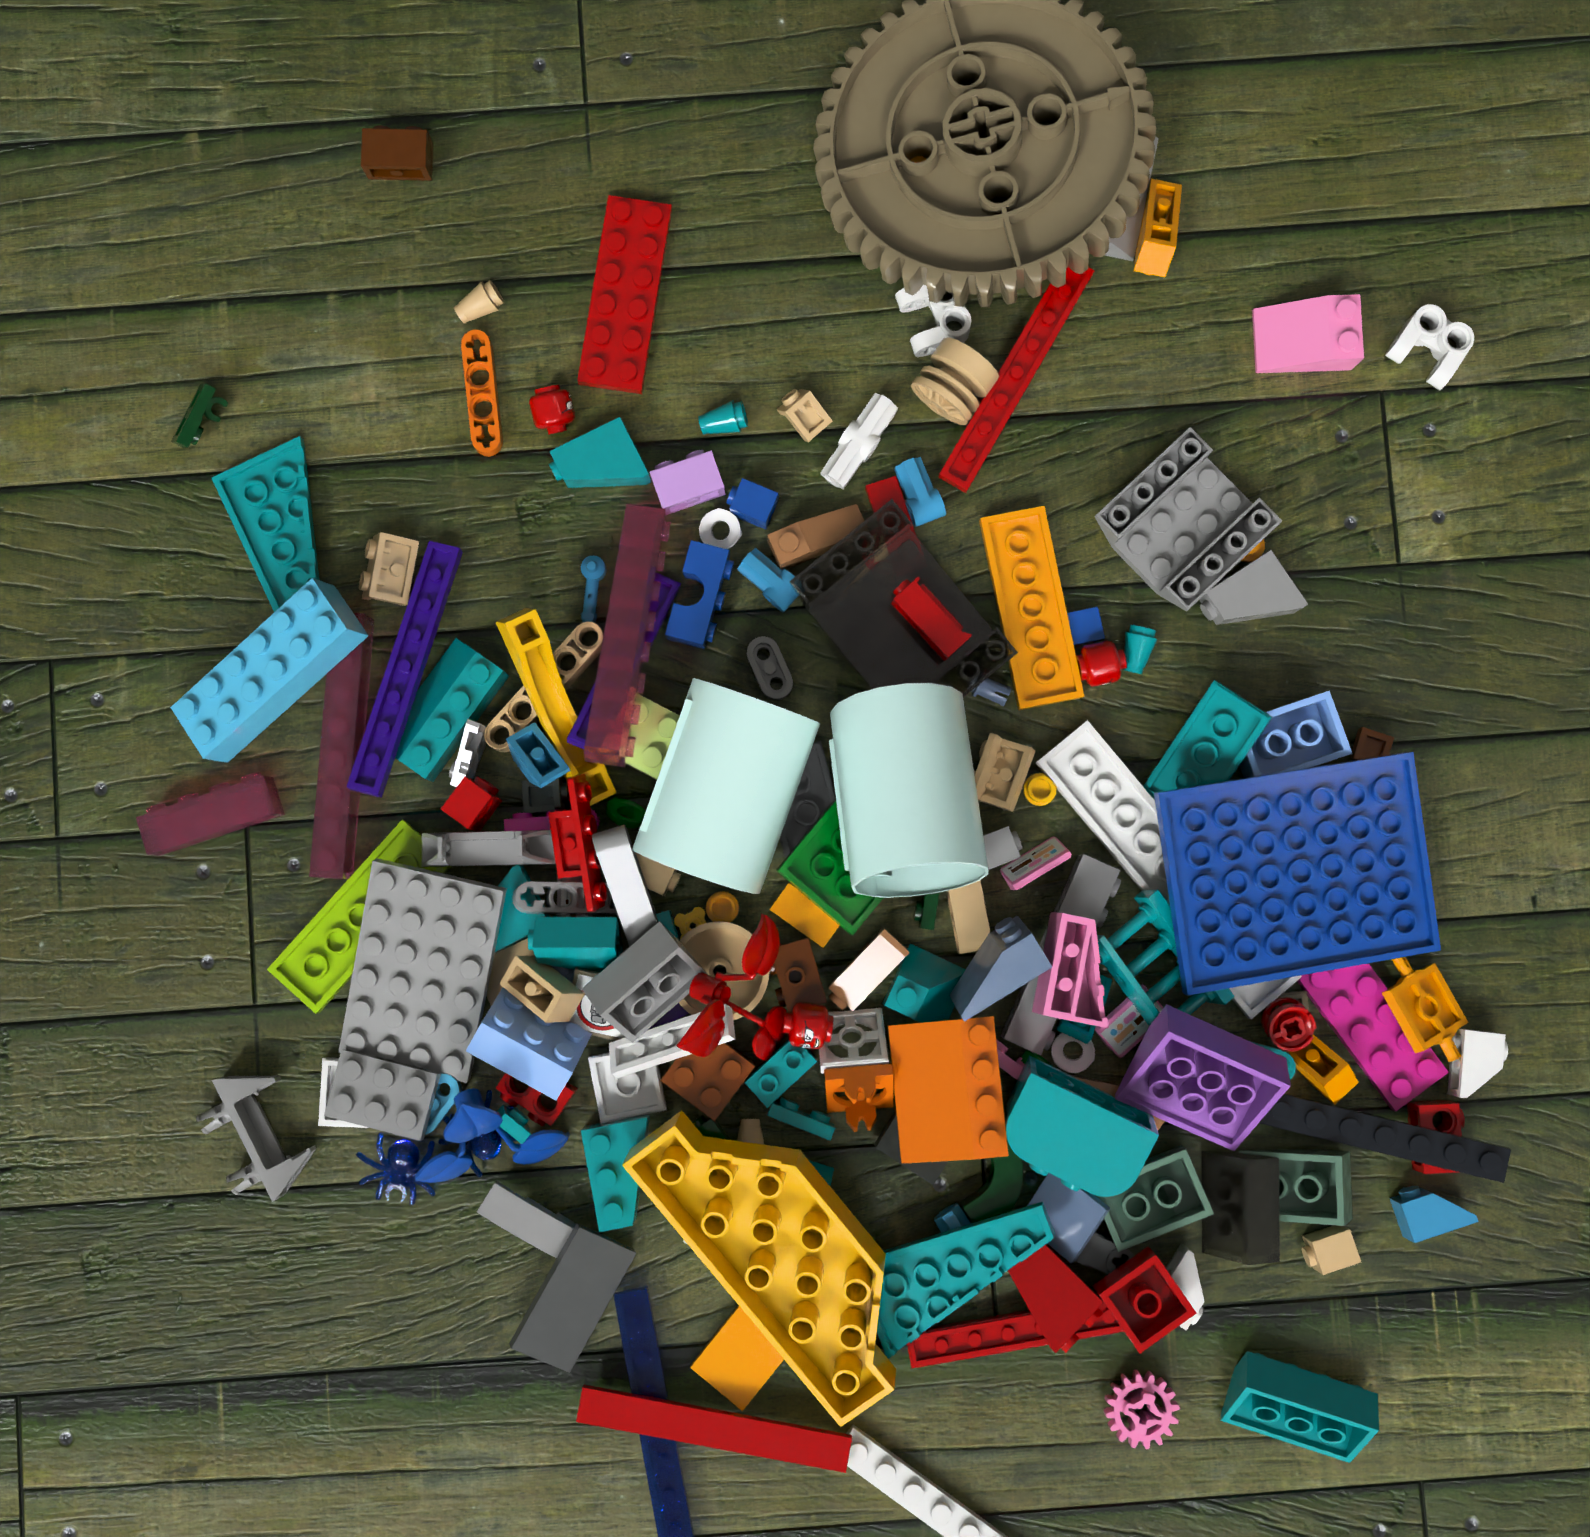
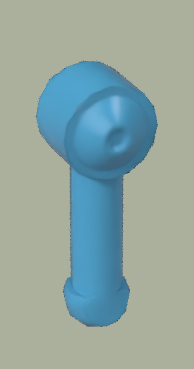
M593 555L586 557L581 564V572L586 578L583 612L581 613L582 622H596L599 581L605 577L607 572L604 561L600 557Z

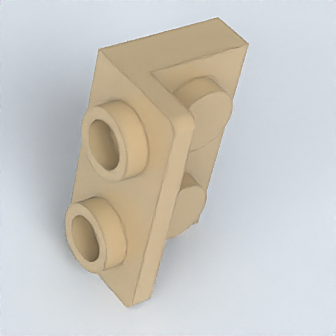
M383 532L374 535L373 539L368 540L365 548V558L369 559L367 571L362 572L359 581V590L363 591L362 599H375L402 606L408 605L419 541Z

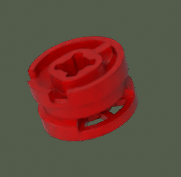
M1285 997L1274 1000L1265 1008L1261 1019L1264 1032L1278 1048L1284 1051L1301 1050L1313 1040L1312 1035L1314 1029H1316L1315 1019L1304 1005L1296 999ZM1278 1005L1279 1007L1271 1013L1270 1011Z

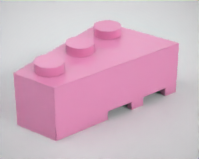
M1051 912L1043 952L1051 963L1052 968L1038 976L1032 1012L1109 1028L1108 1018L1105 1017L1103 996L1105 994L1104 986L1101 984L1099 963L1101 962L1095 920L1065 913Z

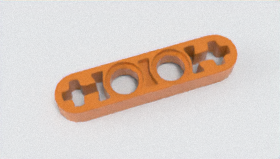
M471 330L461 340L471 441L479 454L491 457L500 452L503 445L493 346L485 332ZM474 340H480L481 344L485 345L479 349L482 361H476L473 349L469 348L474 346ZM477 370H485L489 373V379L484 385L472 383V375ZM482 401H488L492 404L491 413L485 417H480L475 413L476 405ZM481 425H488V432L495 439L490 442V447L485 448L483 443L479 442V440H483L485 437L484 429Z

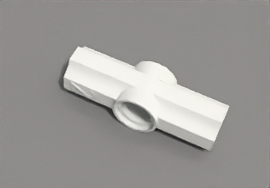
M875 393L857 420H853L842 434L838 442V448L829 458L825 467H823L821 475L835 487L844 490L862 462H866L873 454L881 440V434L896 415L898 407L884 395Z

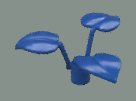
M475 1088L467 1089L454 1097L457 1110L443 1132L445 1140L459 1143V1148L455 1153L447 1151L431 1158L415 1175V1181L436 1183L459 1177L472 1164L471 1156L464 1155L466 1142L494 1130L499 1133L509 1148L516 1152L512 1159L518 1164H534L551 1157L564 1146L570 1134L569 1132L564 1133L559 1130H542L531 1134L523 1144H516L505 1130L500 1127L503 1121L501 1114L485 1107L480 1090Z

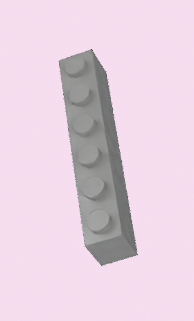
M1085 854L1078 855L1054 912L1094 919L1096 927L1101 928L1108 914V910L1104 908L1109 896L1114 897L1121 884V879L1117 878L1120 870ZM1048 926L1039 944L1042 950H1044ZM1037 976L1021 986L1000 1037L1041 1055L1043 1049L1048 1051L1053 1043L1055 1032L1052 1031L1056 1019L1059 1018L1032 1012L1038 981Z

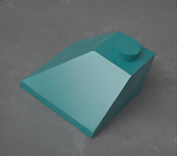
M909 944L907 950L910 953L901 961L882 1004L921 1023L948 1020L955 1006L949 995L966 969L913 944Z

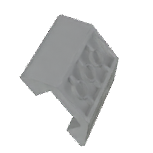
M1191 427L1095 515V519L1109 544L1156 594L1186 612L1282 522L1260 497L1252 503L1207 458L1213 449Z

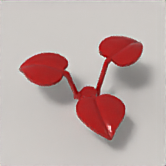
M761 913L759 925L745 948L742 957V969L745 974H722L717 972L716 976L712 977L701 972L693 978L689 990L690 996L707 1006L676 1045L678 1048L698 1057L709 1056L718 1046L723 1036L725 1024L722 1019L725 1016L724 1004H727L733 1011L760 1026L752 1042L756 1057L767 1061L775 1054L777 1045L785 1035L782 1029L784 1015L787 1010L781 1006H774L768 1012L765 1020L730 1002L731 989L725 982L753 980L757 974L764 976L769 972L777 958L780 947L778 929L769 916Z

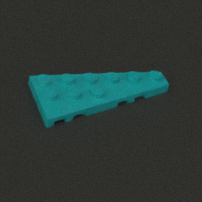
M298 436L211 477L275 612L311 578L319 580L304 439Z

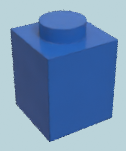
M742 478L739 487L733 485L727 499V504L731 505L730 512L738 519L767 530L779 501V493Z

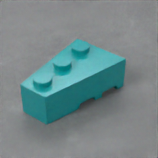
M651 1113L602 1124L586 1125L581 1130L599 1232L633 1226L636 1221L641 1188L624 1169L622 1164L629 1150L647 1137Z

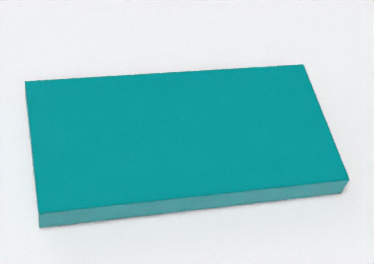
M1214 680L1143 787L1155 800L1154 792L1229 781L1273 717L1222 683Z

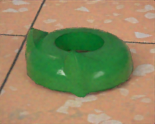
M617 797L609 800L606 806L608 818L618 826L625 824L626 828L629 829L639 828L646 812L637 803ZM619 814L626 815V816L630 817L631 819L622 817V816L619 815Z

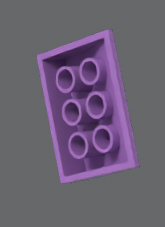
M1166 1004L1148 1027L1115 1094V1099L1235 1151L1290 1088L1291 1083L1285 1057Z

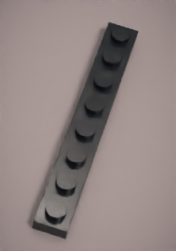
M1283 1094L1259 1122L1260 1124L1502 1183L1505 1181L1511 1153L1509 1147L1288 1094Z

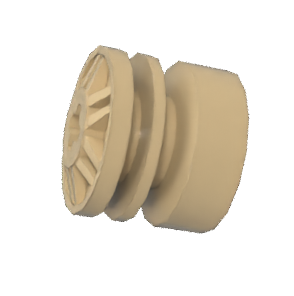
M950 337L943 338L930 358L935 367L924 366L920 372L921 376H916L911 384V388L918 398L935 413L951 422L966 425L972 416L971 412H975L979 407L975 396L986 397L998 380L999 375L992 364L970 346Z

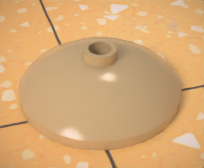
M709 922L690 930L681 938L680 943L707 974L712 977L716 976L714 968L717 965H723L726 968V974H745L742 969V957L752 933L733 923ZM769 972L764 976L757 974L753 980L725 981L731 989L729 1001L751 1012L760 1002L766 991ZM690 993L679 1002L683 1009L691 1015L702 1012L707 1006L692 998ZM732 1010L733 1021L743 1017Z

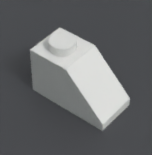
M1460 1028L1457 1030L1452 1040L1462 1056L1450 1062L1447 1094L1459 1098H1468L1503 1069V1061L1508 1056V1044L1505 1041L1506 1034Z
M1180 1244L1166 1269L1197 1312V1314L1180 1325L1181 1328L1187 1330L1190 1324L1194 1325L1200 1319L1203 1313L1204 1297L1194 1253L1183 1244Z

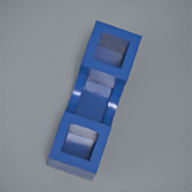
M691 540L682 572L684 578L699 582L704 588V593L701 600L691 606L673 603L665 632L667 640L704 650L707 641L713 642L717 623L712 621L715 611L722 610L726 592L721 591L724 579L730 580L734 567V561L729 560V550Z

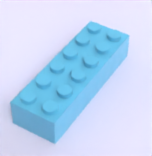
M311 578L170 708L203 759L228 763L369 635L334 585Z

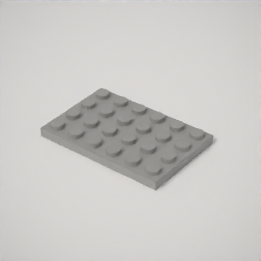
M376 858L373 860L339 1053H341L342 1049H348L352 1052H360L385 1060L441 1074H448L457 1081L468 1083L471 1079L475 1056L466 1052V1049L482 1022L507 888Z

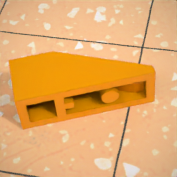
M1151 178L1136 247L1134 271L1146 275L1166 277L1177 245L1182 192L1181 184Z

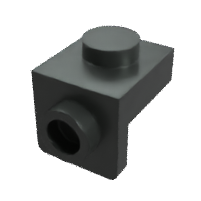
M562 777L557 778L542 788L530 783L528 780L521 781L524 813L536 814L565 809V803L570 802L568 783H563Z

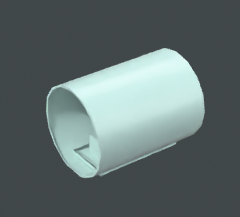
M693 678L632 850L651 860L698 878L739 891L760 894L820 723L754 697Z
M905 683L874 688L854 694L837 703L830 712L833 739L829 740L844 868L850 872L853 892L879 898L911 897L961 888L980 881L989 874L963 694L951 686L934 683Z

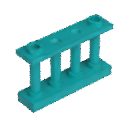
M1158 889L1142 890L1137 894L1134 899L1140 906L1138 908L1139 912L1108 939L1104 935H1097L1100 964L1105 965L1148 1026L1152 1024L1160 1013L1154 1003L1181 981L1178 960L1177 966L1146 993L1135 979L1138 973L1166 949L1172 950L1177 957L1170 905ZM1146 923H1152L1159 932L1158 939L1126 966L1115 950ZM1229 988L1194 994L1177 1009L1191 1015L1205 1002L1226 1005L1235 996Z

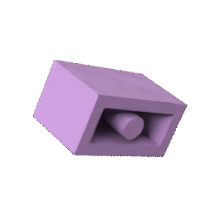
M704 450L691 452L686 455L685 460L676 463L672 460L665 461L656 465L655 470L650 471L664 515L726 495L712 450L704 452Z

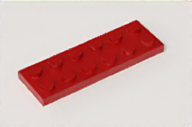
M608 195L577 379L579 385L642 394L672 216V204Z

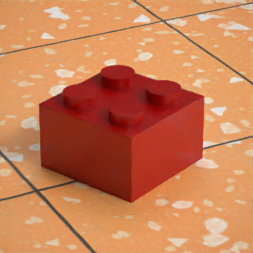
M1149 1246L1093 1285L1139 1354L1197 1314Z

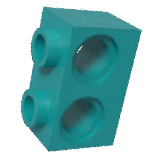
M788 1039L776 1050L769 1060L764 1061L745 1079L744 1083L768 1108L817 1062V1058L808 1048L792 1046Z

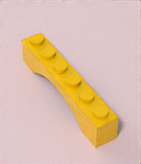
M525 608L496 621V625L548 740L570 768V771L564 774L566 781L567 778L577 774L586 775V780L592 788L590 806L616 794L617 792L599 755H594L567 743V737L577 719V715L561 681L550 640L536 609Z

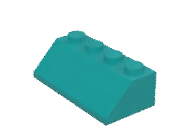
M455 638L418 689L395 758L424 779L434 782L460 746L467 720L478 721L510 675Z
M1247 1351L1234 1368L1220 1421L1350 1463L1379 1431L1378 1394L1365 1390L1358 1385H1350L1324 1374H1316L1298 1368L1294 1364H1286L1267 1358L1263 1354Z

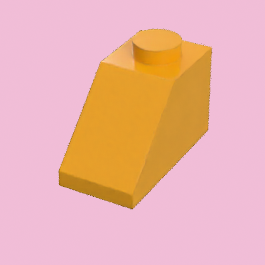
M1313 1034V1040L1305 1048L1298 1051L1285 1052L1293 1057L1296 1069L1304 1078L1335 1105L1359 1081L1350 1065Z

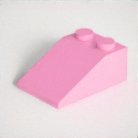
M1360 294L1327 295L1254 308L1252 310L1256 373L1352 370L1364 359Z

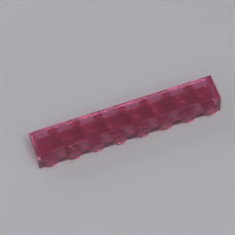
M626 503L584 746L585 762L625 767L627 756L633 757L636 737H632L630 734L632 725L639 724L641 705H635L637 693H644L646 674L641 673L642 662H649L651 643L646 642L647 631L654 632L656 612H652L651 607L652 601H659L661 582L656 581L657 571H664L666 552L661 551L662 541H669L671 522L665 521L666 509Z
M354 613V615L369 636L326 674L309 877L349 879L354 871L360 792L352 791L346 786L366 727L374 619L365 613Z

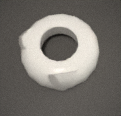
M721 508L708 512L701 520L699 526L700 538L704 544L727 550L732 548L742 536L737 517L730 511ZM720 521L726 522L730 528L729 535L723 540H717L712 532L713 526Z
M1060 1033L1052 1044L1051 1055L1054 1063L1061 1070L1068 1073H1079L1086 1070L1095 1060V1048L1092 1040L1085 1044L1064 1033ZM1071 1041L1078 1042L1083 1048L1082 1055L1077 1059L1067 1058L1063 1052L1066 1043Z

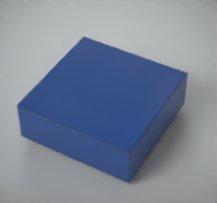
M1098 607L1067 613L1074 646L1105 639Z

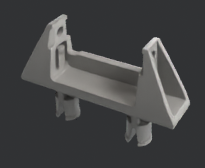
M551 830L422 833V867L556 864Z
M223 1076L216 1078L212 1082L222 1103L196 1116L197 1122L214 1117L212 1122L201 1129L204 1134H209L211 1131L232 1121L252 1160L251 1164L226 1176L227 1183L244 1178V1181L231 1190L235 1195L262 1181L272 1202L281 1198L288 1192L316 1150L314 1145L293 1157L288 1155L285 1158L284 1151L259 1101L257 1102L254 1094L258 1096L261 1090L282 1080L280 1076Z

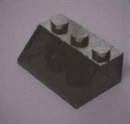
M1202 1151V1187L1214 1212L1213 1215L1202 1219V1253L1245 1265L1280 1262L1279 1158L1256 1153Z

